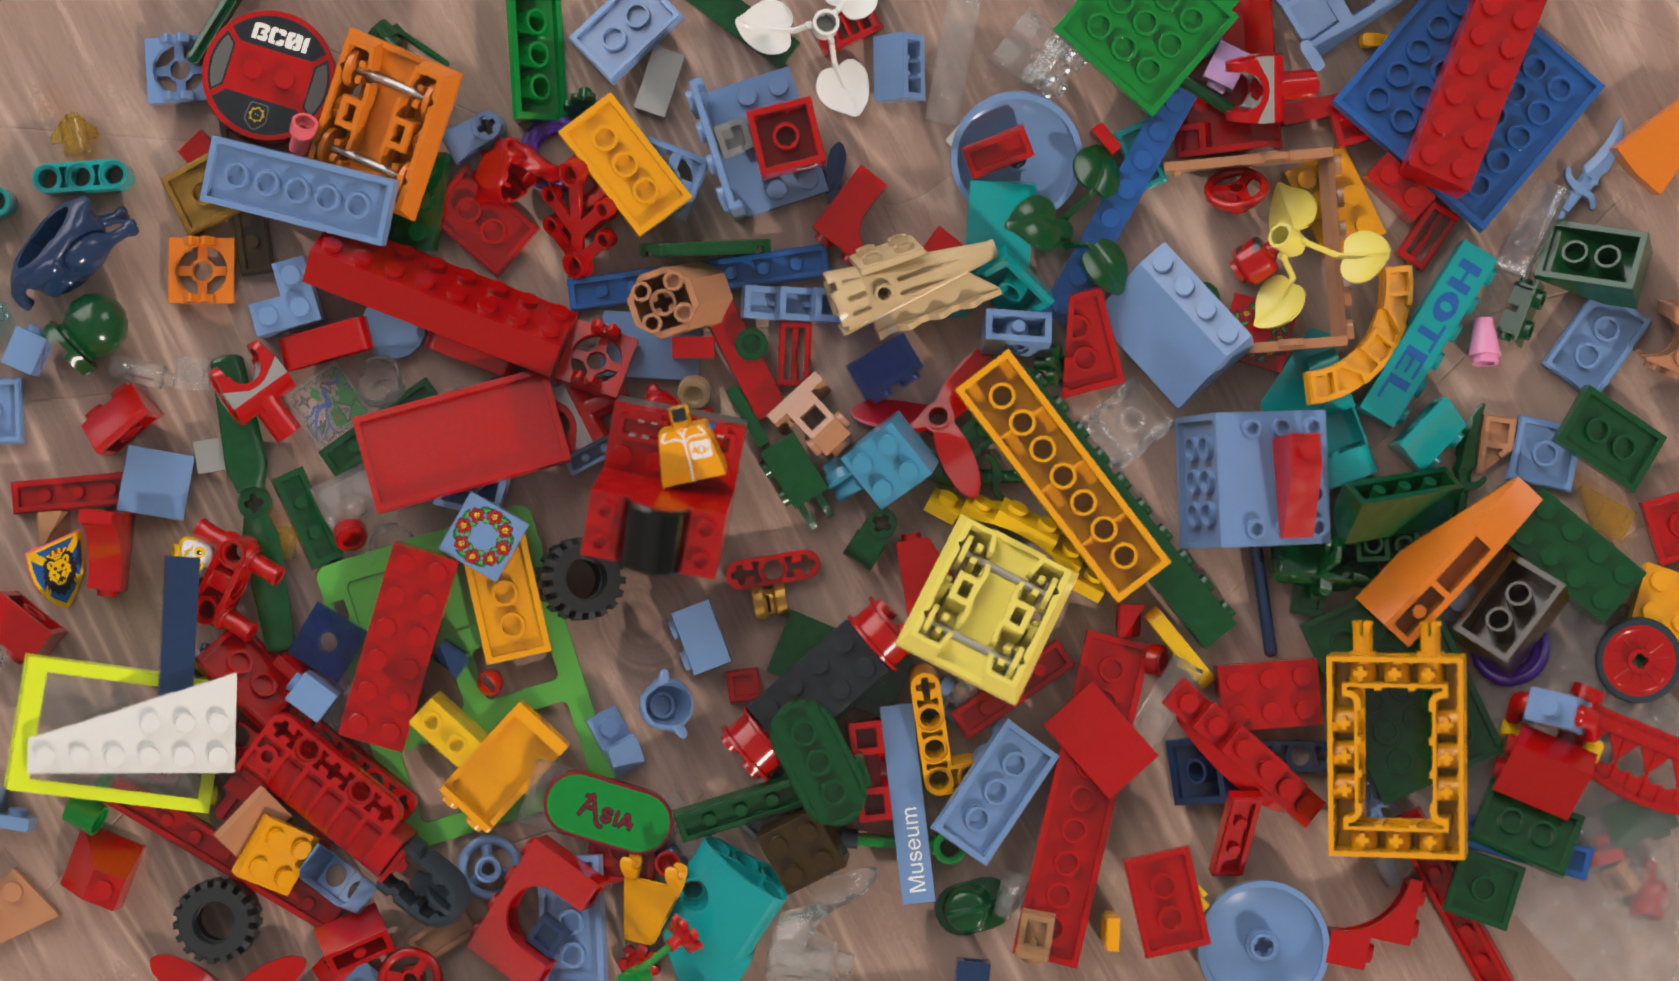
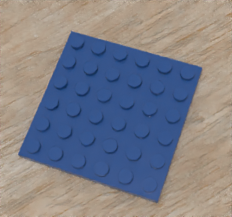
M1419 0L1330 103L1385 152L1389 151L1400 163L1403 161L1469 0ZM1536 27L1470 191L1461 198L1456 199L1429 186L1426 187L1481 233L1604 89L1605 85Z

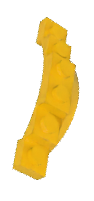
M935 487L923 509L924 511L950 525H953L960 514H963L975 521L993 524L1025 537L1049 554L1057 563L1079 573L1072 588L1073 591L1096 603H1099L1106 589L1091 569L1082 565L1084 560L1071 543L1066 541L1052 518L1040 516L1028 510L1027 506L1022 502L1010 500L1006 497L1001 502L992 501L983 495H978L975 499L966 498L963 502L949 490H941Z

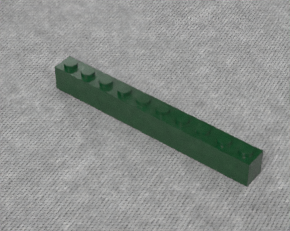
M1027 368L1025 370L1171 561L1169 565L1150 578L1148 582L1199 645L1207 649L1236 625V622L1232 619L1236 613L1224 599L1218 602L1211 593L1215 588L1204 574L1198 577L1190 566L1194 562L1185 550L1181 548L1177 551L1170 543L1173 536L1162 523L1156 525L1149 517L1152 510L1141 497L1135 500L1128 491L1132 486L1120 471L1114 474L1107 464L1111 460L1102 448L1098 446L1094 449L1087 441V438L1090 436L1089 432L1079 421L1073 423L1066 415L1069 408L1058 395L1052 398L1045 389L1049 384L1037 369L1031 372Z

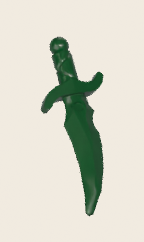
M1481 403L1466 421L1467 426L1461 431L1465 436L1456 445V463L1452 470L1454 476L1465 488L1453 510L1455 512L1452 514V517L1466 509L1468 491L1480 488L1487 480L1484 476L1476 482H1471L1472 471L1477 465V436L1481 417L1486 406L1485 403Z
M984 454L985 459L991 464V469L978 468L981 488L991 486L994 496L1003 501L1005 496L1000 492V483H1023L1015 470H1001L999 463L993 456ZM935 468L934 472L926 478L941 485L954 487L943 468Z

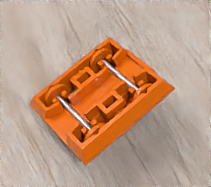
M350 27L318 123L316 136L313 139L307 158L330 164L336 163L335 165L399 180L393 213L415 221L464 73ZM361 84L360 94L353 95L354 88ZM342 127L348 129L346 136H344Z

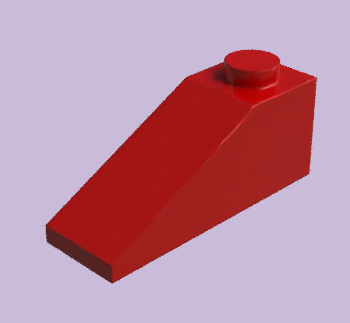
M1291 433L1273 438L1272 447L1280 539L1311 538L1314 536L1323 469L1320 433Z

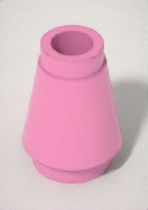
M1478 317L1473 319L1468 355L1472 359V365L1476 367L1498 365V357H1501L1502 354L1493 318Z

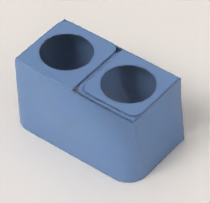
M320 843L315 845L299 870L300 878L336 906L357 914L362 912L376 891V884L334 852L323 845L321 846ZM340 864L346 870V878L341 885L332 887L326 881V873L331 866ZM360 881L359 886L349 899L348 892L350 887L355 882Z

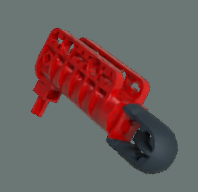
M295 706L271 718L262 731L249 721L241 720L236 722V728L246 729L249 734V741L246 745H240L235 741V753L241 759L235 767V773L232 774L223 786L228 793L214 810L220 820L224 819L227 821L261 785L265 790L273 792L379 879L375 888L385 896L393 895V902L416 921L425 926L438 928L452 925L462 917L470 902L469 883L460 869L437 850L429 851L428 843L419 836H416L418 832L406 823L418 805L417 794L412 788L350 738L338 735L339 730L325 718L316 723L306 715L304 721L296 716L302 713V711ZM316 723L319 727L314 730L311 727ZM322 731L329 733L332 736L333 745L319 733ZM341 744L345 746L341 750H338ZM354 753L357 757L355 762H353L347 756ZM367 764L370 768L365 771L362 768ZM370 774H380L384 779V786ZM392 785L396 787L394 790L389 791ZM406 795L408 797L406 803L409 808L403 807L398 797ZM408 855L413 858L416 864L422 865L429 871V873H424L419 870L409 882L414 887V891L408 887L406 882L399 880L393 875L395 872L402 874L409 866L410 862L407 861Z

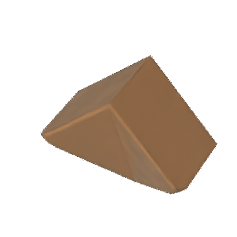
M48 511L36 514L39 545H45L71 533L70 511Z

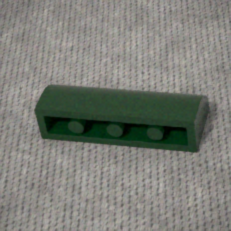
M1446 466L1345 482L1334 507V523L1337 534L1345 545L1434 529L1449 520L1465 487Z

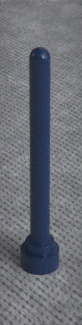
M1250 546L1249 551L1264 653L1268 657H1274L1277 654V645L1262 546Z

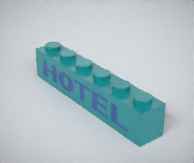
M1466 239L1457 243L1407 323L1406 331L1389 361L1372 379L1355 406L1358 411L1387 429L1394 428L1396 424L1398 426L1402 425L1410 412L1407 405L1413 396L1418 398L1422 394L1428 383L1424 380L1430 369L1435 371L1445 356V353L1441 352L1448 341L1452 343L1462 330L1463 326L1459 322L1464 314L1470 315L1479 303L1480 298L1476 296L1483 285L1488 287L1497 274L1494 266L1498 259Z

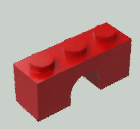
M881 718L848 721L852 755L860 752L863 753L873 786L867 787V798L859 815V822L891 820L893 818Z

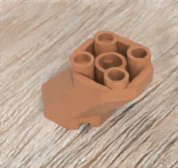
M697 260L670 267L664 266L639 275L631 289L627 303L636 327L660 339H665L693 331L697 332L720 324L733 300V296L725 273Z

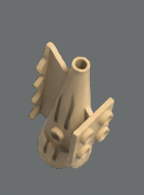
M905 233L889 237L887 239L888 243L876 247L874 244H868L856 249V254L849 256L853 267L822 273V277L825 279L823 285L833 316L840 317L841 324L837 326L843 336L873 322L874 333L880 340H883L892 333L912 330L929 320L944 319L952 312L975 308L984 301L1002 295L1000 287L970 273V271L999 258L993 239L928 252L911 235L906 236Z

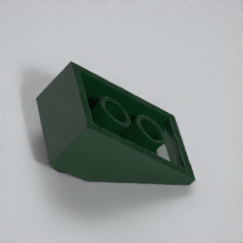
M1551 219L1534 277L1602 304L1637 309L1653 253L1649 232Z

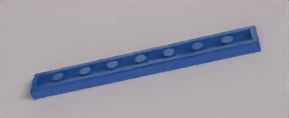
M823 244L702 260V262L725 273L730 290L741 289L742 285L766 286L823 278L822 273L830 271L827 247ZM679 264L666 265L665 267H670ZM664 266L588 276L586 278L567 279L570 308L574 312L628 305L627 299L639 275Z

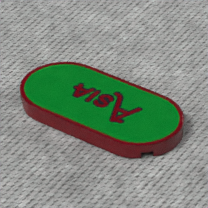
M572 769L551 780L544 793L543 806L547 820L557 831L568 836L633 855H646L660 849L667 842L672 832L673 816L669 805L660 794L641 786L584 769Z

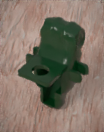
M1330 527L1331 543L1270 546L1271 559L1268 563L1272 579L1279 583H1296L1299 586L1310 587L1309 595L1317 601H1321L1323 595L1328 596L1331 592L1346 591L1352 587L1364 588L1378 574V565L1356 563L1355 548L1342 543L1337 534L1336 527Z

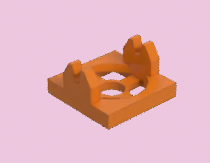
M188 235L184 236V238L169 237L168 303L236 304V239L216 238L205 235L201 237ZM198 247V259L191 266H179V262L184 254ZM209 247L221 254L226 266H215L209 260ZM200 262H207L212 267V275L204 281L198 280L194 274L195 267ZM179 276H191L197 282V294L186 290L181 284ZM215 277H226L220 289L212 294H208V284Z

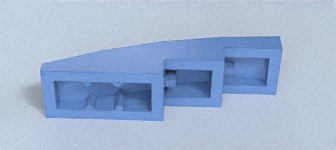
M742 285L740 318L841 324L840 317L833 316L824 288Z

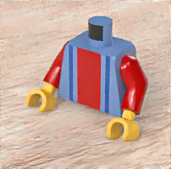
M1532 686L1528 692L1517 691L1512 694L1505 719L1501 722L1499 731L1501 740L1503 735H1509L1510 733L1516 735L1521 721L1583 736L1585 741L1582 748L1598 754L1596 763H1598L1604 749V744L1599 740V714L1592 708V703L1579 697Z

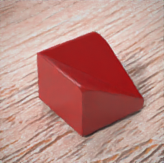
M1124 603L1116 605V636H1140L1141 611L1145 605Z

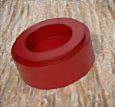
M347 519L340 522L333 532L337 547L343 551L359 550L368 541L366 526L357 519Z
M1152 643L1149 646L1144 664L1146 675L1159 678L1164 674L1169 658L1168 649L1165 645Z

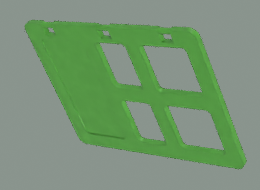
M523 505L506 508L507 511L530 523L526 534L536 574L537 567H542L544 564L540 560L545 553L532 512ZM451 526L402 542L446 554L438 548ZM393 544L325 565L317 574V582L332 623L331 625L351 687ZM460 562L434 653L439 644L448 638L472 655V659L456 679L464 703L461 709L490 734L497 726V723L503 720L522 698L535 710L555 703L565 702L569 707L587 763V770L615 779V775L585 723V720L596 713L566 619L558 617L557 612H550L546 608L549 605L547 601L542 602L553 649L551 653L558 672L557 678L496 698H489L477 688V678L480 673L474 658V651L483 646L464 563ZM536 575L537 581H541V575ZM539 588L540 595L543 594L542 588ZM344 599L350 618L339 621L334 602ZM432 656L431 663H434L436 661L433 659ZM412 727L404 751L430 742ZM370 744L374 759L413 789L403 759V753ZM380 775L382 784H383V786H384V779H383V777ZM548 784L527 790L495 825L543 811L544 793ZM392 785L389 791L394 790L396 787ZM417 805L416 810L406 821L409 826L418 832L416 836L427 842L428 846L476 832L466 822L465 818L467 815L463 811L432 821H425Z

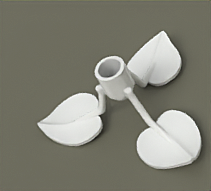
M778 0L761 1L736 18L735 25L743 40L756 51L766 55H778L786 52L791 45L790 34H796L807 29H811L816 38L827 40L833 68H826L819 74L816 82L818 98L831 110L852 117H858L863 112L869 97L870 84L868 74L863 65L855 59H847L838 64L834 36L839 28L840 20L838 14L840 12L852 20L866 18L874 11L878 0H825L827 4L836 8L833 10H819L815 14L813 21H807L805 24L797 27H791L793 14L783 2Z

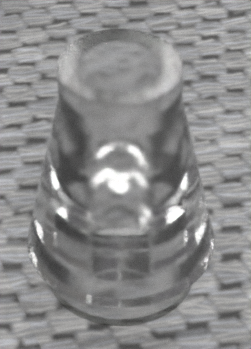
M1011 868L1007 875L1003 874L992 912L1003 919L1010 920L1013 913L1024 900L1029 877Z

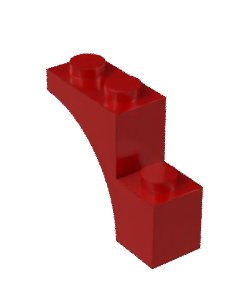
M1404 875L1402 885L1395 899L1383 912L1373 919L1348 927L1327 926L1330 942L1325 962L1364 970L1365 964L1370 963L1373 957L1374 944L1370 943L1371 938L1410 946L1411 939H1416L1419 931V920L1416 919L1418 906L1422 907L1426 898V887H1422L1424 881L1416 877Z

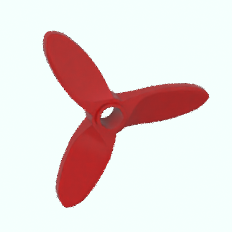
M981 348L970 353L956 366L944 382L935 402L926 405L899 400H874L861 402L850 410V414L855 421L871 428H875L899 410L916 432H927L930 436L934 437L937 455L947 477L954 487L969 499L978 497L981 489V479L974 453L967 439L955 424V419L965 412L967 407L954 390L994 360L993 354H980ZM936 414H943L947 417L946 422L942 425H934L930 422V419Z
M158 954L150 959L152 973L159 981H220L203 967L176 955ZM300 955L281 957L258 967L240 981H296L303 974L307 966V960Z

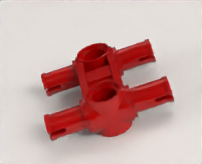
M202 518L196 524L193 536L214 547L215 554L199 586L197 622L202 625L210 624L216 629L226 628L243 639L244 642H249L256 635L259 626L257 623H253L236 612V607L252 573L263 578L270 585L276 586L284 577L286 569L265 557L258 541L254 537L249 535L241 536L235 531L226 532L211 523L207 518ZM237 546L241 549V558L237 553ZM210 603L214 606V613L210 609Z

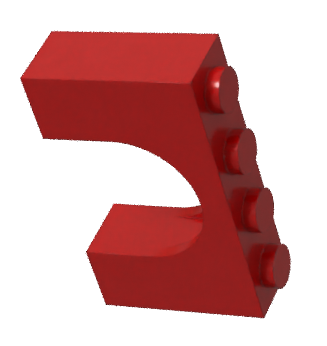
M860 165L812 226L817 231L814 238L828 249L834 244L843 252L840 258L853 267L849 256L856 254V249L863 246L860 237L863 218L887 188V184L863 165ZM938 226L923 245V248L928 252L963 246L964 244L941 226Z
M548 835L535 839L531 838L524 845L521 851L523 858L518 866L514 865L507 872L504 878L506 885L501 892H497L490 899L487 905L489 912L484 919H480L473 926L470 932L472 938L466 946L512 981H545L557 963V960L554 958L548 959L525 939L526 936L518 920V907L526 891L533 886L545 887L555 892L581 912L594 905L609 881Z

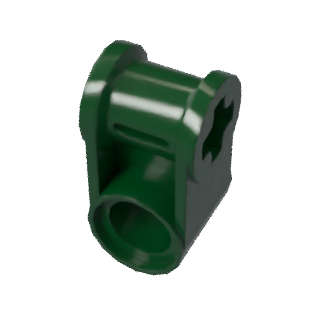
M887 508L873 510L860 530H857L842 554L870 571L895 531L897 525L895 514ZM886 514L889 517L888 524L891 527L889 529L882 528L881 531L876 530L877 523L873 518L875 516L881 518Z

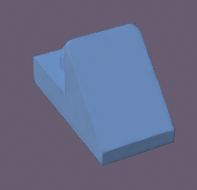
M611 705L585 720L587 727L616 778L645 762L637 736L630 733L615 705Z
M1 787L0 828L21 832L35 830L38 816L28 815V809L19 807H8V811H6L9 790Z

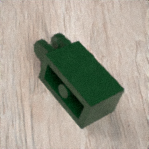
M793 432L760 453L763 460L758 464L768 479L774 476L781 488L777 489L776 492L786 507L792 504L795 509L798 508L811 530L817 527L816 520L812 513L808 512L804 504L814 497L820 504L821 511L828 519L835 516L821 494L828 489V486Z

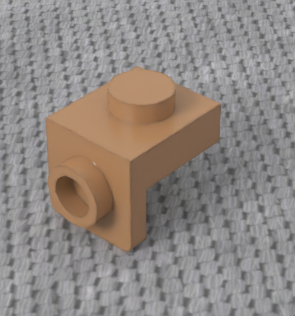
M1023 908L1015 957L1022 958L1024 962L1030 964L1048 962L1055 925V913Z

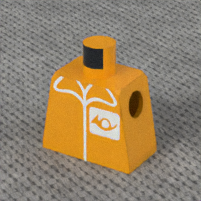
M688 404L670 407L668 410L672 426L661 428L659 432L663 488L726 474L728 468L726 460L707 418L692 421Z

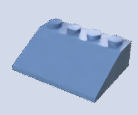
M1166 242L1141 261L1128 275L1122 295L1112 294L1105 301L1117 344L1179 411L1255 347L1253 337L1249 331Z

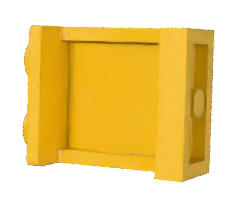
M441 690L410 720V725L457 767H460L489 735Z

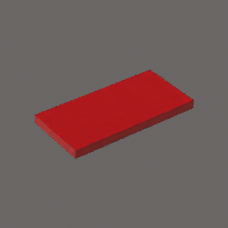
M532 370L352 418L378 515L572 462L549 377Z

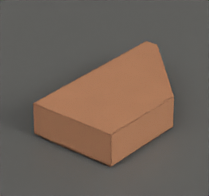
M1482 414L1476 456L1477 465L1475 466L1474 474H1483L1488 468L1513 451L1517 418Z

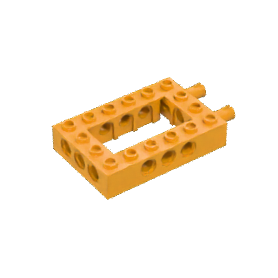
M1353 620V650H1350V652H1331L1326 656L1329 856L1465 860L1468 854L1466 653H1444V651H1441L1442 622L1435 620L1431 622V634L1430 620L1419 621L1421 651L1417 653L1376 652V650H1373L1374 621L1365 620L1362 633V620ZM1374 687V691H1381L1384 687L1408 688V691H1416L1417 688L1432 690V697L1429 701V712H1432V735L1429 738V745H1433V764L1429 772V779H1433V800L1430 804V816L1432 819L1367 817L1365 689Z

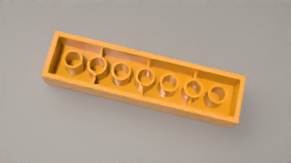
M1009 349L954 390L1115 602L1119 603L1171 563Z

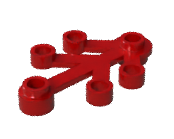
M571 158L558 167L560 181L569 187L570 210L562 201L564 196L563 189L559 184L552 182L542 188L541 197L545 203L552 207L555 213L545 217L542 224L544 230L552 235L565 253L562 260L564 271L568 276L576 279L580 277L586 278L591 275L594 269L593 259L603 250H608L615 246L618 238L615 231L607 227L595 234V241L585 248V235L601 220H606L616 213V205L611 198L604 197L595 202L593 210L584 217L582 182L586 180L589 170L583 160ZM565 227L571 233V240L563 231Z

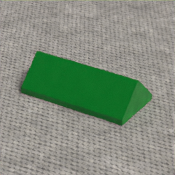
M506 0L514 121L517 125H528L537 122L559 121L562 116L568 118L567 112L563 110V103L567 100L561 0Z

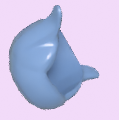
M663 668L659 672V676L642 692L639 699V711L644 722L650 727L676 733L680 738H686L688 734L685 724L690 720L694 707L692 695L683 682L671 679L668 670Z

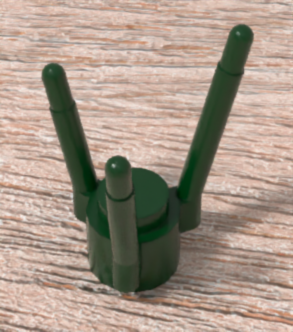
M383 19L368 32L370 35L400 46L402 40L399 38L401 37L440 64L447 67L450 65L449 61L406 33L397 23L392 26L386 19Z

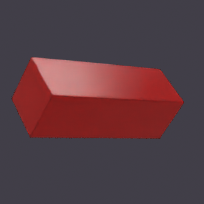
M1339 93L1284 104V121L1281 122V128L1327 119L1331 115L1340 113L1330 104Z

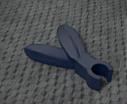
M837 142L830 150L826 171L822 168L829 192L826 193L829 205L840 192L838 189L842 182L846 164V151L841 142Z

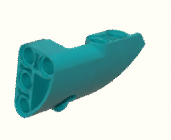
M1309 327L1303 338L1331 337L1330 333ZM1336 348L1294 351L1281 373L1261 400V410L1326 411L1329 490L1341 486L1345 482L1355 481L1376 473L1379 469L1356 411L1353 393L1351 392L1346 396L1322 404L1307 406L1302 373L1326 368L1338 362L1340 358Z
M706 836L690 862L686 864L688 873L684 888L662 928L664 942L673 936L668 929V925L671 923V917L677 913L680 918L688 922L689 930L692 928L697 930L699 934L698 940L703 943L704 947L692 954L688 953L683 946H680L673 953L668 952L678 981H740L753 959L756 945L787 900L788 894L771 865L719 838ZM696 881L700 884L692 886L688 885L686 882Z

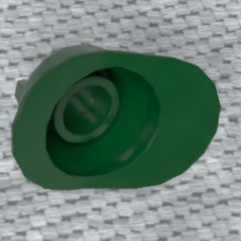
M980 877L957 883L945 888L939 895L935 905L936 917L940 925L947 932L957 936L971 935L990 930L1002 925L1010 917L1014 906L1013 895L1003 881L994 877Z

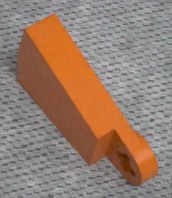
M1679 98L1608 148L1625 171L1652 195H1661L1679 170Z

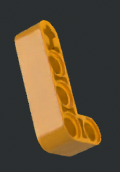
M920 664L911 670L909 683L924 784L926 789L935 796L950 795L954 793L965 777L962 774L967 767L972 766L975 761L972 758L973 753L950 755L939 676L933 666ZM927 677L930 695L923 696L921 678ZM928 708H933L938 712L937 716L930 720H926L920 715ZM931 740H938L942 743L941 748L936 751H930L925 746ZM937 771L947 774L946 778L940 782L932 781L930 776Z

